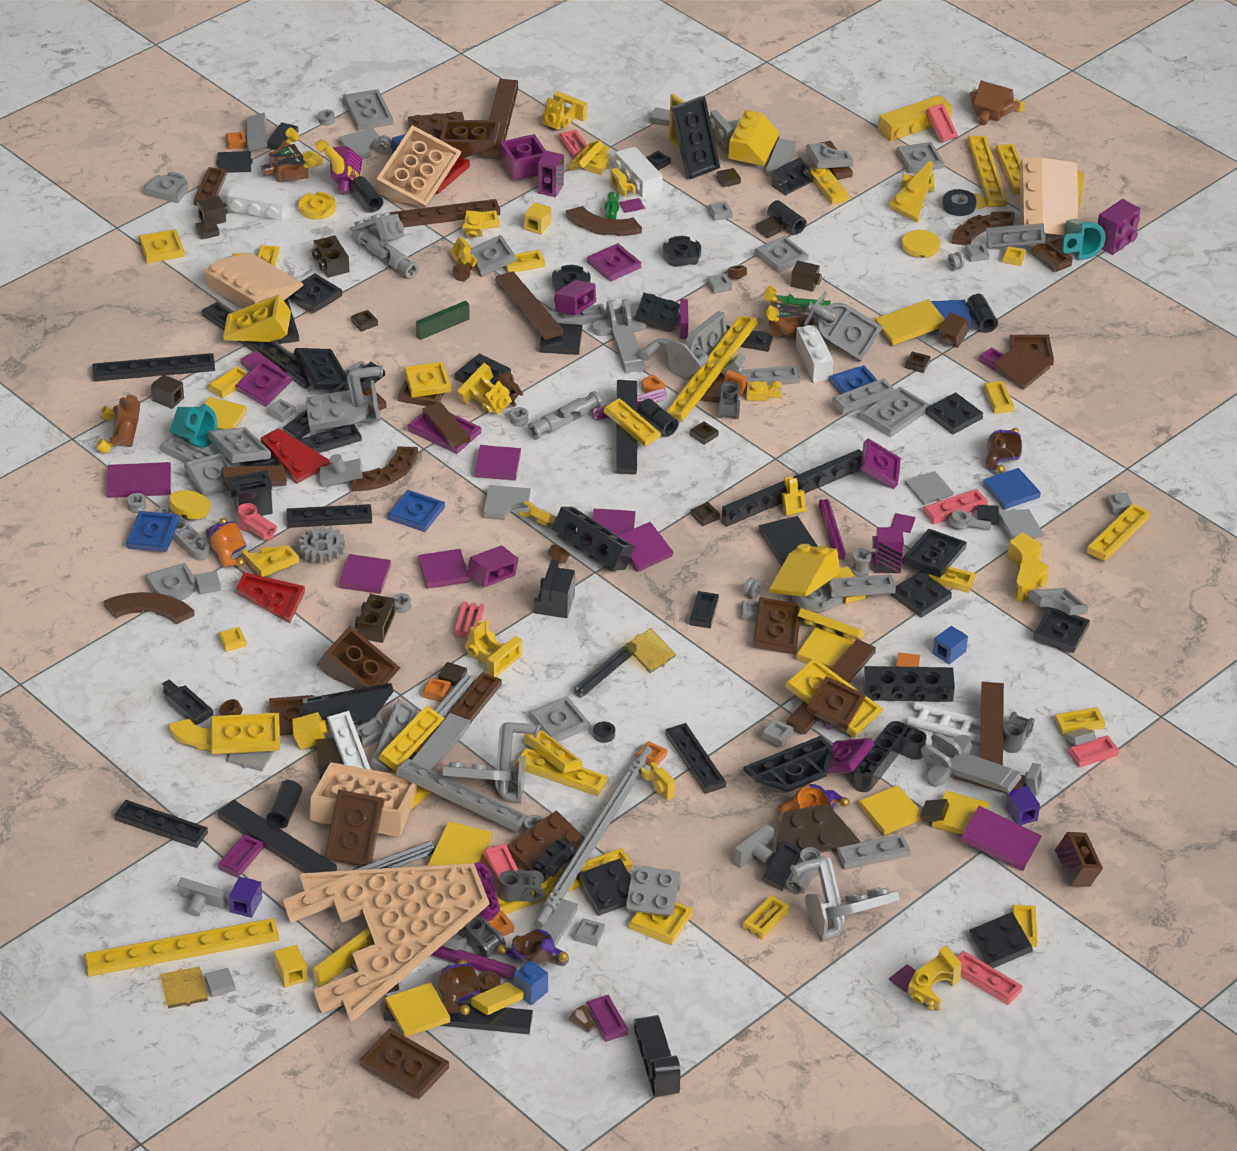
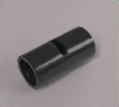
M359 176L354 178L350 184L351 191L369 212L380 210L384 203L383 198L365 177Z
M780 200L773 201L768 207L767 215L794 235L800 234L805 229L806 219Z
M977 293L970 296L966 304L980 330L984 333L995 330L998 326V320L984 295Z
M647 398L643 400L637 408V413L664 436L669 437L676 432L679 426L678 420L652 399Z
M284 780L281 783L266 816L267 821L280 829L288 826L303 791L300 784L293 780Z

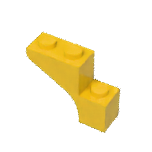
M1023 532L1009 542L1007 558L1013 561L1020 569L1014 596L1018 602L1026 599L1029 596L1030 590L1044 587L1049 579V566L1040 561L1042 558V544Z

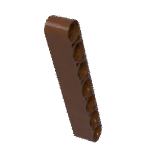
M499 79L489 120H500V126L495 145L482 150V158L500 159V141H505L518 93V80Z

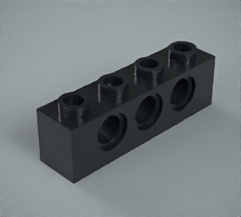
M573 506L561 507L551 528L558 533L557 536L559 538L572 542L573 547L587 552L591 559L601 561L605 564L604 567L611 571L626 569L635 549V546Z
M864 666L863 690L864 694L872 701L953 702L955 690L953 667Z

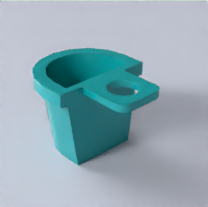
M1079 219L1066 220L1062 252H1073L1078 260L1092 258L1104 246L1106 239L1105 231L1102 226L1095 222H1085Z
M202 404L201 407H177L169 432L189 440L194 446L207 447L212 443L207 438L208 432L217 430L216 414L206 404Z

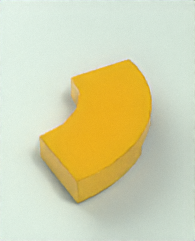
M190 719L168 724L170 734L181 744L195 746L198 750L211 751V729L201 728Z

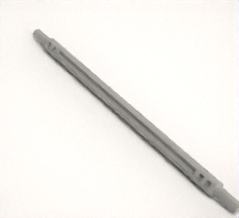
M646 746L638 758H635L543 903L542 911L534 922L536 927L542 928L549 916L555 913L578 873L583 868L641 775V768L646 767V756H650L652 753L651 747Z

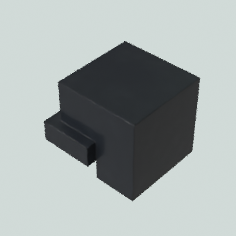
M267 470L226 478V484L237 513L240 505L251 503L256 506L257 513L261 516L273 514L272 482Z
M551 560L545 578L540 580L538 598H534V613L568 618L575 597V570L559 568V561Z

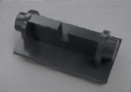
M557 839L546 850V853L544 852L534 861L532 868L544 875L543 883L550 876L552 878L555 877L564 863L570 862L574 856V840L568 845L565 839Z

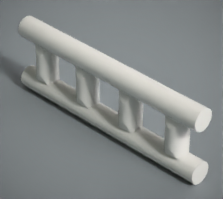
M916 701L914 710L920 712L917 718L909 716L908 725L939 732L955 738L959 735H967L971 742L980 744V735L969 732L971 725L980 728V718ZM928 714L941 717L939 724L927 721ZM949 720L963 723L960 729L947 726Z

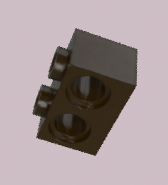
M335 235L313 240L314 249L311 250L313 259L318 261L320 270L324 271L328 278L350 272L349 256Z
M370 594L367 601L362 604L361 615L356 617L355 629L367 640L383 643L395 617V598Z

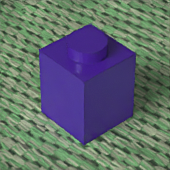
M1028 786L1013 789L1010 793H1007L1005 808L1015 823L1024 825L1038 821L1040 804Z
M238 877L228 896L230 913L253 917L262 900V884L260 881Z

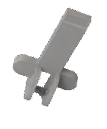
M622 299V304L617 309L613 308L612 301H607V319L595 321L593 323V333L597 336H613L625 373L645 371V363L639 356L640 348L634 332L646 330L647 324L634 320L635 316H631L627 299ZM621 314L624 325L616 326L615 315Z
M934 732L931 736L932 746L925 744L921 748L926 765L932 767L928 771L927 776L930 784L933 786L943 785L954 774L1010 793L1022 778L1019 771L968 754L972 749V743L967 735H959L954 740H951L939 732Z

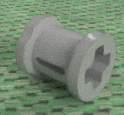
M857 549L853 553L854 564L851 571L857 577L868 576L870 574L869 562L872 554L868 550Z

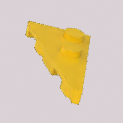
M928 161L889 202V208L917 223L920 221V213L924 207V199L929 188V179L933 172V162Z

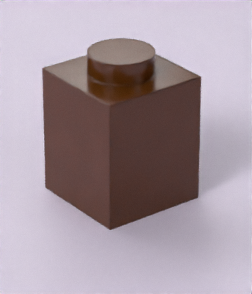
M950 312L939 329L940 340L947 346L952 345L958 348L969 331L968 319Z

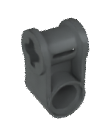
M725 382L721 386L719 418L723 416L739 418V385L735 382Z
M1014 711L1011 713L1003 734V749L1005 751L1017 753L1022 749L1025 741L1031 735L1035 718L1031 717L1028 719L1017 715V712Z
M506 870L502 872L499 878V897L506 902H538L544 897V890L542 889L543 874L535 870Z
M480 915L475 916L463 927V937L468 939L467 944L480 956L489 958L490 954L496 951L499 945L506 946L502 934Z

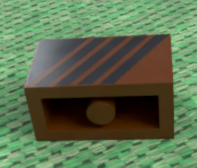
M1067 832L1055 848V852L1071 886L1090 887L1103 870L1087 833Z

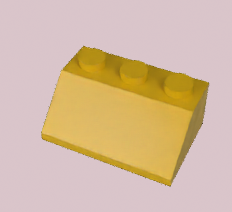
M745 110L730 139L729 159L765 166L779 137V131L763 113Z

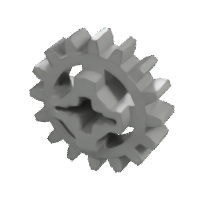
M324 525L320 529L314 526L313 531L307 529L305 530L306 535H300V554L304 555L306 560L311 558L312 563L316 560H319L320 564H323L324 560L330 563L331 558L338 560L339 555L344 554V535L340 534L338 529L333 531L332 526L328 529H325Z

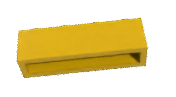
M937 95L879 115L878 131L891 142L932 128L933 126L926 114V109L943 103L951 119L952 105L941 95Z

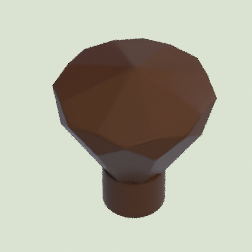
M463 263L455 265L453 267L454 277L458 281H466L470 277L472 266Z
M587 1005L574 1009L568 1019L571 1023L584 1027L587 1032L595 1028V1025L590 1020Z

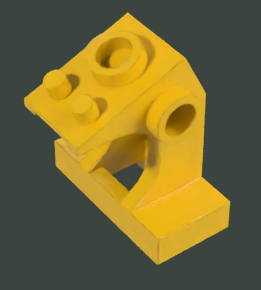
M559 91L553 94V99L547 98L546 107L542 113V124L554 129L566 128L575 118L580 121L587 119V103ZM566 103L571 104V108L566 107Z
M485 363L457 390L460 401L465 405L474 398L482 404L486 412H493L498 415L512 400L509 397V390L500 381L496 385L489 381L493 375L490 367Z
M488 619L483 622L478 621L476 628L472 626L469 629L470 632L466 636L468 640L464 647L471 657L487 665V674L497 677L522 656V639L515 635L507 643L502 644L496 641L495 634L489 630Z
M947 945L939 950L938 956L914 973L908 985L910 997L919 1004H927V1008L930 1011L933 1009L941 1010V1000L932 990V986L936 982L948 980L954 986L961 981L962 963Z

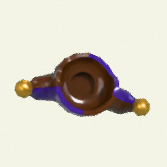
M1012 428L1011 430L1000 429L990 435L987 441L988 455L985 463L988 469L996 470L1001 474L1005 471V467L998 465L1000 461L1019 460L1022 453V440L1018 428Z
M542 929L533 930L523 936H515L512 939V948H506L505 945L497 947L499 955L505 954L514 960H522L525 963L532 960L537 965L551 963L557 966H565L569 962L568 954L556 948L552 936Z
M461 959L457 964L448 965L440 971L438 988L444 997V1006L448 1014L461 1013L468 1015L470 1012L469 1006L465 1004L459 1006L458 1004L480 994V986L473 966L468 964L466 960Z

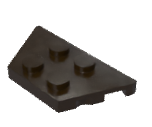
M826 803L784 812L781 816L776 851L782 840L801 850L807 847L816 848L820 853L837 850L838 847L860 843V840L831 806Z

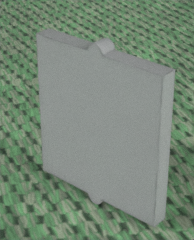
M936 471L924 475L919 474L918 477L905 481V484L923 505L935 501L939 502L941 499L953 496L954 494Z
M1029 509L999 511L997 514L1011 540L1022 532L1032 538H1041L1044 535Z
M275 751L231 753L228 757V762L243 766L244 769L250 768L262 772Z

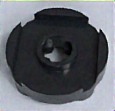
M674 236L669 238L668 243L663 244V256L668 260L670 266L696 265L701 257V244L696 239L695 242L691 241L688 236Z
M578 265L561 266V270L557 272L554 270L552 273V286L555 288V293L575 280L591 283L590 273L588 271L586 273L583 271V267Z

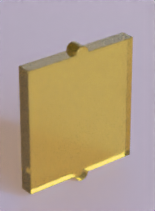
M652 628L640 635L637 634L633 640L624 646L649 673H652L659 667H665L668 661L676 657L674 651Z
M200 966L188 969L179 968L178 971L160 974L168 1009L184 1005L189 1007L194 1003L208 1001Z

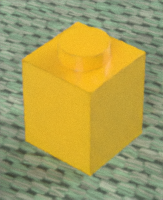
M534 202L524 214V230L542 235L551 224V207Z
M318 712L292 719L293 735L300 750L317 746L316 739H325L326 733H329L326 720H322Z
M297 944L274 951L275 968L284 987L308 981L307 964Z

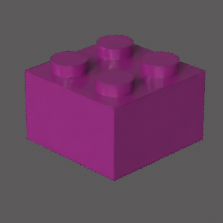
M535 134L500 141V161L513 181L538 176V162L546 150Z
M1121 199L1099 214L1098 224L1105 231L1106 238L1102 250L1114 255L1136 240L1141 208Z

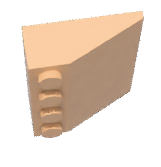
M412 125L377 177L374 189L378 194L389 200L426 208L461 155V151Z
M1023 158L1021 160V225L1044 223L1045 238L1065 235L1066 220L1078 219L1076 162L1047 158Z
M253 253L219 259L204 270L209 288L242 308L278 294L285 300L303 286L302 282Z
M330 762L311 796L310 821L320 824H331L339 789L385 798L378 833L390 837H400L406 825L418 785L393 773Z

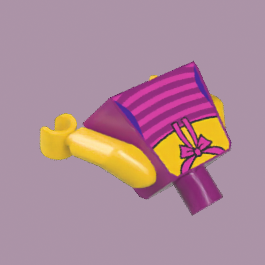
M320 139L314 145L320 153L325 150V154L330 158V177L338 184V193L348 194L352 180L360 176L362 158L348 146L329 147L327 141Z

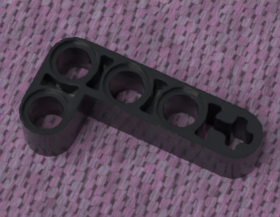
M892 721L887 724L874 741V746L855 768L853 777L854 789L859 792H869L872 790L899 754L913 760L923 758L921 748L927 741L925 732L899 721Z
M659 1015L635 1018L633 1020L634 1033L654 1098L679 1094L681 1078L679 1060L677 1055L671 1056Z

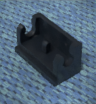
M799 157L772 171L771 186L786 196L813 182V177L806 172V169L811 171L812 167Z

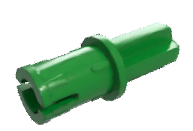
M610 192L607 195V202L604 206L606 210L605 216L609 219H616L620 208L618 203L619 194L616 193L614 197L615 192Z

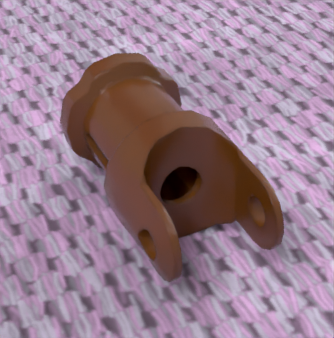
M510 372L500 374L497 382L500 381L509 390V397L512 400L509 404L516 406L515 399L518 395L523 396V392L519 385L514 382V377Z

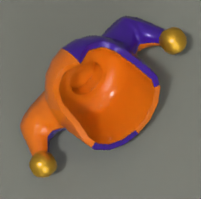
M220 518L218 523L206 529V537L209 539L210 546L218 554L219 561L223 567L243 566L245 564L243 558L232 559L233 554L247 547L235 522H228L226 518Z
M807 784L796 792L792 800L780 806L778 821H781V816L784 812L826 803L832 809L834 807L833 803H840L841 806L847 807L850 801L834 790H824L819 785Z

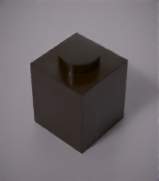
M219 196L197 201L198 217L201 222L214 219L216 224L226 222L228 207Z
M797 260L792 270L791 287L813 292L816 285H820L822 274L819 273L820 265Z
M163 374L151 385L152 401L173 409L184 399L183 382Z

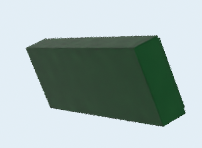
M465 300L417 320L416 337L422 340L470 320L469 303Z

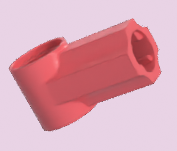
M244 503L238 507V528L240 530L252 531L267 541L273 538L274 533L277 531V526L258 514L255 505Z

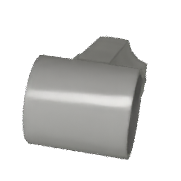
M807 847L801 851L797 864L821 857V853L816 848ZM818 869L804 872L798 878L791 872L785 886L794 894H804L812 879L819 874Z

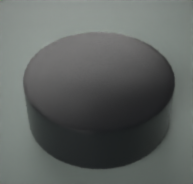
M606 721L596 723L593 727L594 739L601 743L611 742L615 738V726Z

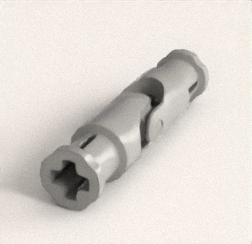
M362 228L357 233L356 240L359 244H364L370 252L378 255L397 271H402L407 278H413L417 274L419 266L416 262H411L402 252L389 245L386 241H381L379 236L371 234L368 228Z
M590 392L588 396L578 398L564 407L541 417V420L529 423L527 425L529 435L532 439L538 440L541 435L552 433L570 422L587 415L590 410L601 407L602 400L597 392Z

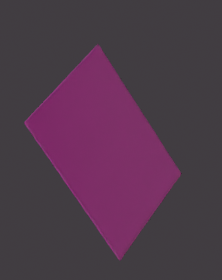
M640 198L618 202L624 213L646 209Z
M895 513L891 527H902L903 532L911 533L916 517Z
M906 964L888 980L904 992H907L908 985L916 970Z

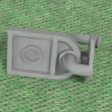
M824 291L815 305L811 301L808 302L804 312H809L810 314L804 326L809 325L814 316L819 319L820 332L828 341L862 361L883 327L847 304L833 303L827 307L821 306L828 294L826 291Z
M717 311L690 333L685 344L665 338L656 339L644 350L640 351V358L647 361L658 349L666 351L670 370L679 377L689 379L708 362L709 354L726 334L725 313Z
M383 366L356 369L348 372L347 380L350 389L348 391L306 397L310 431L351 425L360 421H381L374 380H371L372 395L365 396L362 392L360 378L379 376L381 378ZM369 405L370 408H375V412L369 413Z
M514 722L503 723L499 729L496 770L488 769L486 764H472V768H467L465 763L449 762V766H443L442 776L495 780L501 798L509 802L522 803L526 775V756H520L519 767H510L513 733L530 734L536 738L541 725L536 726ZM509 781H518V792L508 791Z
M825 856L790 866L792 873L797 878L804 872L818 869L825 903L819 894L811 893L806 894L805 903L809 920L822 942L833 939L841 933L845 920L844 915L900 901L898 891H889V888L881 889V887L869 889L865 894L859 895V893L847 895L845 896L846 900L841 901L832 862ZM831 917L833 928L827 929L828 918Z

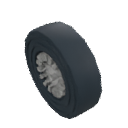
M963 189L948 191L945 193L942 201L943 209L955 216L970 215L974 212L977 203L976 196Z

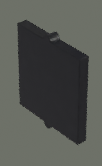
M251 151L218 152V160H216L218 168L227 169V173L251 172V164H253Z

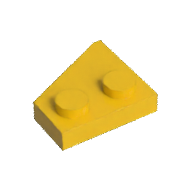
M289 545L263 547L261 552L248 553V549L241 550L242 558L259 576L263 577L299 563V556Z

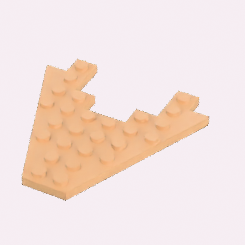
M474 863L302 873L299 876L305 891L283 899L291 923L334 905L341 922L362 914L365 915L375 944L352 953L358 972L313 990L322 1013L345 1005L351 1022L357 1019L398 982L405 979L412 970L490 904Z

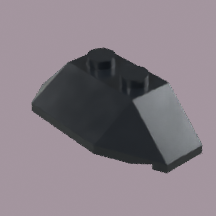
M392 683L303 698L304 708L311 713L318 712L321 719L326 720V722L329 716L349 711L352 721L365 723L369 722L370 718L376 717L394 691Z
M820 735L744 766L743 771L755 782L775 792L788 793L827 777L833 746Z

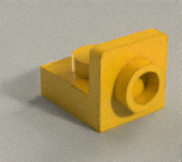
M466 211L465 223L462 226L464 235L471 238L483 237L486 220L485 212Z

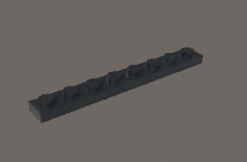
M860 449L794 476L793 478H797L798 490H803L804 494L860 471L862 451ZM784 481L722 506L721 522L727 527L782 504V493L787 492Z

